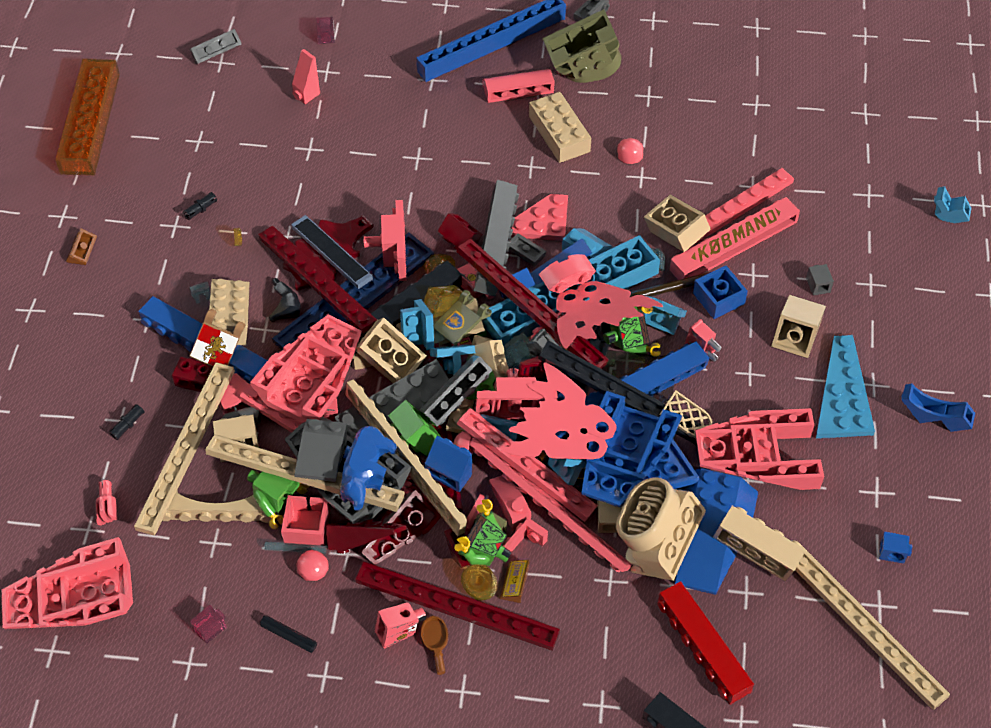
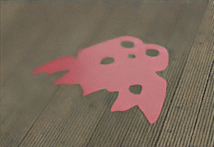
M590 281L584 283L577 290H567L560 293L557 297L556 309L559 312L566 313L557 319L560 342L564 348H568L577 336L585 339H596L597 336L592 329L593 325L599 326L602 322L619 326V322L624 317L644 316L634 307L651 308L652 306L663 307V305L644 295L630 297L631 292L629 290L602 282ZM594 285L597 287L595 291H585L587 286ZM568 294L576 296L575 299L570 301L564 300V297ZM585 297H589V298H590V299L587 300V301H584V300H583ZM607 298L611 303L602 304L599 301ZM584 321L585 326L576 328L575 323Z
M545 362L543 365L548 382L535 381L533 384H528V387L542 395L545 401L539 402V408L521 407V411L525 413L524 418L526 421L519 422L516 426L509 429L510 432L528 437V439L511 442L510 447H502L500 450L505 453L526 457L539 456L542 450H545L548 457L558 459H598L603 457L608 447L605 440L612 438L616 431L615 422L601 407L594 404L586 406V393L569 377ZM554 391L561 392L565 399L562 401L554 399ZM605 422L608 424L609 430L604 433L599 432L596 429V424ZM582 428H586L587 433L582 434L580 430ZM558 431H567L569 437L567 440L560 439L555 434ZM590 441L597 442L599 450L590 452L586 447L587 443Z

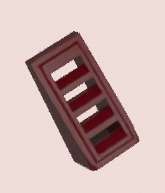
M539 356L520 362L517 377L547 378L543 365L545 362L539 360Z

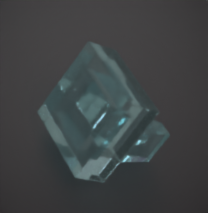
M208 282L189 287L191 296L196 304L200 303V295H205L207 301L210 300Z

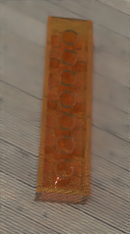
M82 59L55 160L59 173L62 175L95 176L120 76L116 60Z

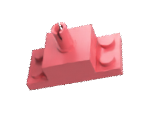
M396 200V208H392V215H381L382 234L380 236H364V248L381 247L384 267H395V274H399V281H407L403 200Z
M513 368L507 370V378H496L494 391H477L474 411L480 416L484 414L503 419H525V413L520 408H539V402L545 401V398L528 387V384H533L536 381V377H517L518 369L514 368L513 374ZM554 391L553 398L556 400L558 398L557 391Z

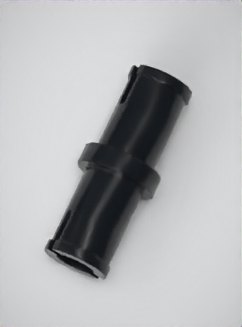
M210 192L200 200H195L193 205L182 211L185 214L184 217L187 220H191L197 214L205 212L206 208L217 202L215 194Z
M135 404L125 416L122 415L119 418L120 421L108 433L118 441L128 429L134 426L133 423L145 411L138 404Z

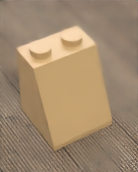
M789 295L781 313L771 347L808 358L826 306Z

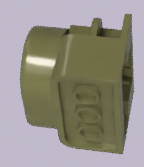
M604 9L543 38L557 72L571 81L587 83L602 80L614 74L620 67L621 54L618 49L620 44Z

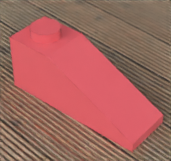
M305 49L301 50L292 82L293 96L304 104L320 94L316 58Z
M502 475L489 480V484L512 531L521 522L524 523L527 518L531 519V511L524 496L513 481H508Z

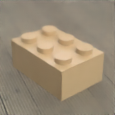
M669 195L644 216L651 233L683 252L711 230L704 213L672 195Z
M381 318L374 323L357 344L355 350L392 383L413 373L427 356L385 318Z

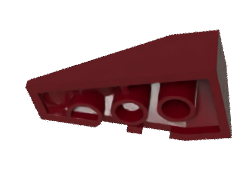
M405 486L402 490L404 491V499L398 511L395 512L387 509L380 520L383 521V524L396 523L406 525V530L366 543L360 552L374 565L396 553V550L405 544H410L413 542V539L421 534L424 535L429 532L442 517L415 489Z
M348 519L326 525L328 550H337L338 554L348 553L349 549L406 530V525L396 523L383 524V521L372 522V519L358 523H352Z

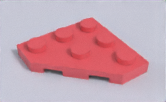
M550 194L516 216L511 228L513 229L511 238L519 233L526 239L562 241L566 233L568 195Z

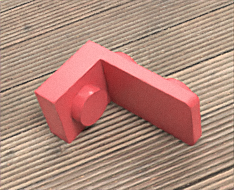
M527 518L524 523L521 522L516 527L512 537L506 538L502 546L513 551L523 538L527 536L531 542L538 543L543 547L548 540V531L530 518Z

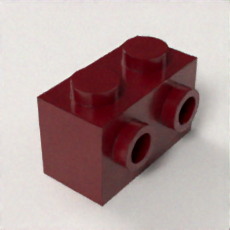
M453 213L447 214L438 229V232L443 235L442 238L449 243H453L456 250L458 246L469 239H472L477 244L483 235L460 215Z
M180 357L172 374L174 384L177 387L201 392L213 366L196 361L193 358Z

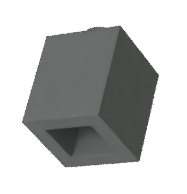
M827 264L809 267L806 280L812 294L830 293L834 280Z

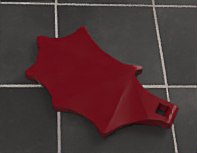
M362 215L343 224L322 219L318 227L350 256L356 258L360 256V251L354 250L356 242L361 236L370 231L374 224ZM304 239L296 240V247L334 280L338 270ZM283 263V269L292 273L295 279L296 290L309 287L300 276L287 264Z

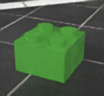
M407 400L402 402L388 415L393 422L391 426L398 433L402 434L400 438L406 441L408 445L410 444L416 453L421 452L427 457L437 436L441 437L433 425Z

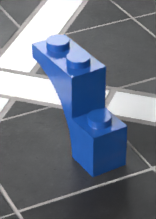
M913 383L905 384L902 402L919 423L941 420L950 432L972 429L975 412L967 402L939 400L923 393Z

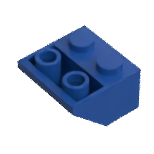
M437 436L425 462V468L430 471L433 479L460 492L472 476V453L466 448L454 445L449 439Z

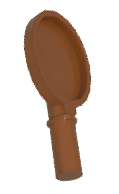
M430 616L422 624L421 638L425 647L434 652L433 657L435 658L437 674L442 675L445 674L442 650L448 643V629L440 617Z

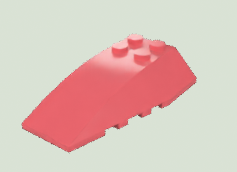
M328 314L310 327L307 333H302L298 336L295 342L283 347L280 353L276 352L250 382V385L263 402L274 410L300 423L306 422V419L320 420L341 391L362 331Z
M117 537L73 551V555L67 558L62 557L55 561L56 564L46 569L43 567L37 571V574L29 578L26 576L2 589L3 628L85 626L126 614L133 604L130 564L120 538Z

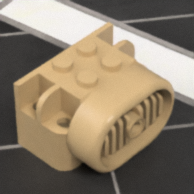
M657 477L645 479L631 490L618 515L616 530L629 547L626 552V559L629 563L633 564L630 570L632 573L674 581L706 512L693 492L673 489L668 481Z

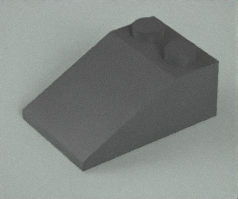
M306 419L297 458L295 477L336 482L347 443V423Z

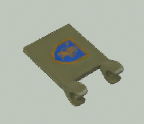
M464 290L459 300L433 324L434 330L454 346L482 319L488 318L492 314V311L486 304H482L477 313H474L465 306L474 300V297L470 295L471 293L468 290Z

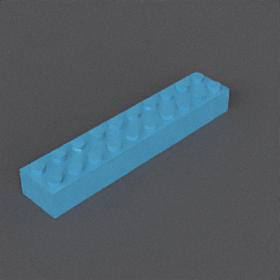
M639 235L589 259L596 272L587 282L597 281L628 289L659 273L660 259ZM544 282L529 288L555 313L559 312L556 309V301L560 293L549 291ZM582 284L573 285L565 291L570 289L577 290ZM590 285L585 288V291L592 292L597 287ZM568 294L564 297V300L570 301L575 299L576 296ZM585 297L583 300H584V301H587V300H589L590 298H589V297ZM509 298L490 307L489 309L492 311V314L488 318L482 319L484 328L493 340H502L504 350L533 335L532 331L540 327L537 322Z

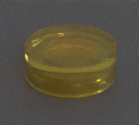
M233 228L235 246H241V229Z

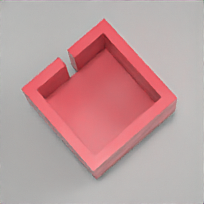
M288 495L281 529L283 542L286 544L325 547L326 525L329 523L331 512L330 504L324 498L310 497L312 511H309L306 497Z

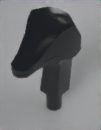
M274 278L272 280L275 286L274 289L282 298L277 308L269 316V320L275 322L279 319L299 317L301 305L297 294L285 283L279 281L278 278Z

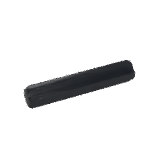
M268 615L262 617L260 621L261 627L310 653L315 651L317 647L315 640Z

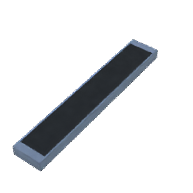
M306 215L291 224L292 229L355 287L359 289L373 280L372 274Z

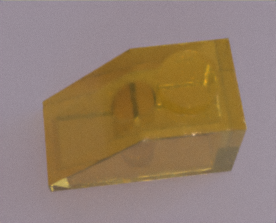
M455 285L428 288L423 302L431 311L433 317L436 318L443 316L459 300L463 291Z

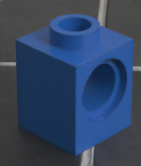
M884 532L880 541L879 559L904 564L907 556L910 557L912 553V544H909L910 536Z

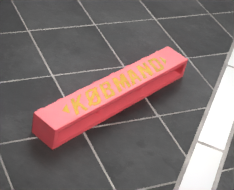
M787 197L777 200L754 215H749L739 223L732 224L726 230L719 231L713 237L704 239L700 244L691 246L687 251L676 254L671 259L669 270L678 280L703 274L797 223L800 210Z

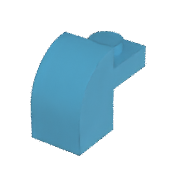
M945 186L938 187L937 194L934 197L936 205L935 215L940 220L951 223L969 221L971 206L966 197L951 198Z

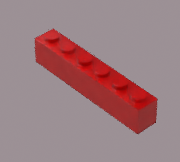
M680 581L660 592L658 599L659 609L662 613L667 614L672 628L679 631L684 645L690 647L693 651L694 659L698 664H702L708 679L711 682L714 681L722 699H726L731 705L750 694L754 686L753 681Z

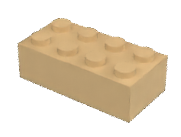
M561 92L529 102V117L559 163L591 151V136Z
M212 279L209 310L214 309L217 311L212 324L233 333L239 321L245 323L246 326L237 345H246L249 282Z
M733 505L713 536L716 540L783 581H786L795 571L806 552L799 542L790 541L779 530H772L761 519L752 518L747 515L744 509L734 507Z

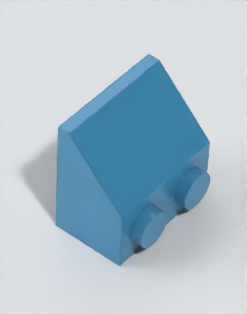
M573 228L562 239V251L578 240L584 239L592 251V254L587 257L588 260L613 248V246L585 229Z

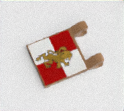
M210 309L206 314L190 357L213 367L215 363L228 366L246 324L239 321L234 332L231 333L212 324L217 311Z

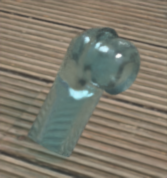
M651 248L660 259L659 271H664L665 254L659 248Z

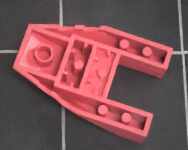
M811 408L750 411L745 416L739 418L736 416L730 418L727 422L715 423L695 430L700 467L798 490L820 489L824 479L821 459L781 461L777 439L811 438L814 428Z

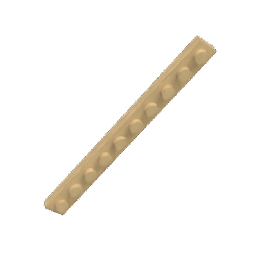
M215 363L134 526L136 531L155 536L235 372L234 367Z
M354 379L347 382L345 395L370 426L376 427L384 437L393 440L397 446L395 454L411 466L409 476L455 534L460 536L465 533L467 524L465 515L459 512L453 500L447 497L441 485L436 483L431 477L430 471L422 466L418 456L410 451L406 441L398 436L396 429L390 426L386 421L385 415L378 411L373 400L369 399L364 393L363 388Z
M217 435L213 436L205 449L207 455L341 495V472H338L336 482L295 477L297 459ZM382 485L380 491L366 488L364 502L397 512L404 499V491Z
M806 550L795 571L932 710L944 702L950 694Z

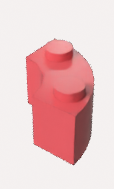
M577 254L568 256L567 260L560 263L558 261L553 262L539 273V276L549 291L562 293L573 285L584 284L589 281L596 270L585 255Z

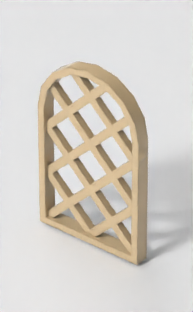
M676 390L663 408L665 410L668 406L671 412L680 413L682 415L680 422H682L683 426L679 424L678 428L693 438H696L695 430L706 427L704 426L703 419H708L709 425H712V419L705 410ZM675 396L676 401L671 402V400ZM686 403L688 409L682 410L680 404ZM677 404L679 410L673 411L671 405ZM692 411H698L699 417L693 418ZM689 412L690 418L684 419L683 413ZM700 420L701 426L695 427L694 421ZM691 421L692 427L686 428L685 422Z

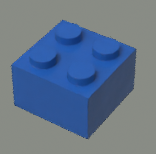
M725 265L696 279L693 294L712 318L716 319L744 305L747 290Z

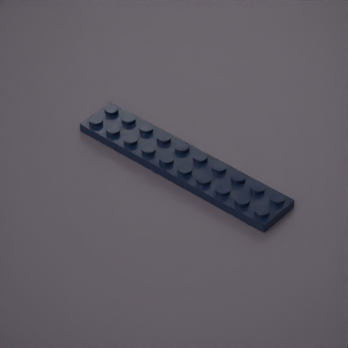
M409 232L405 235L407 279L434 257V252ZM383 252L364 266L372 274L373 280L359 289L349 280L340 285L366 310L403 282L399 281V274H395V267H384ZM322 299L274 336L272 340L276 346L283 350V347L295 342L298 336L302 333H307L310 327L328 314L347 324L350 323L325 299Z

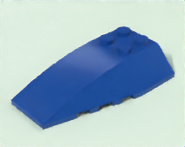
M606 391L599 407L613 419L617 428L613 437L605 440L608 447L604 456L598 459L586 460L582 495L621 508L631 490L645 479L669 449L682 415L663 409L660 417L626 407L624 396ZM599 422L596 424V429L604 433L609 430V426L605 422ZM590 441L588 450L590 452L598 451L599 444L595 441Z
M700 468L695 470L699 476L697 483L677 488V490L693 492L706 512L674 581L675 584L681 581L685 588L716 595L738 552L716 540L713 536L732 505L744 509L747 515L753 518L758 491L741 477Z

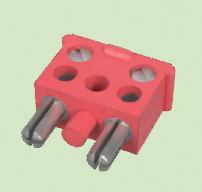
M699 319L689 328L685 344H692L697 341L712 361L715 362L718 359L714 352H719L722 348L714 340L716 333L703 323L702 319Z

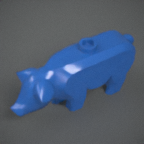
M362 427L357 432L352 446H347L344 453L346 461L343 467L340 494L344 503H347L349 500L354 505V510L363 508L366 488L380 491L387 469L378 464V459L384 453L395 454L397 449L393 440L384 437L376 427Z

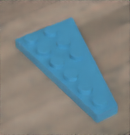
M853 335L834 336L815 439L872 436L875 433V428Z

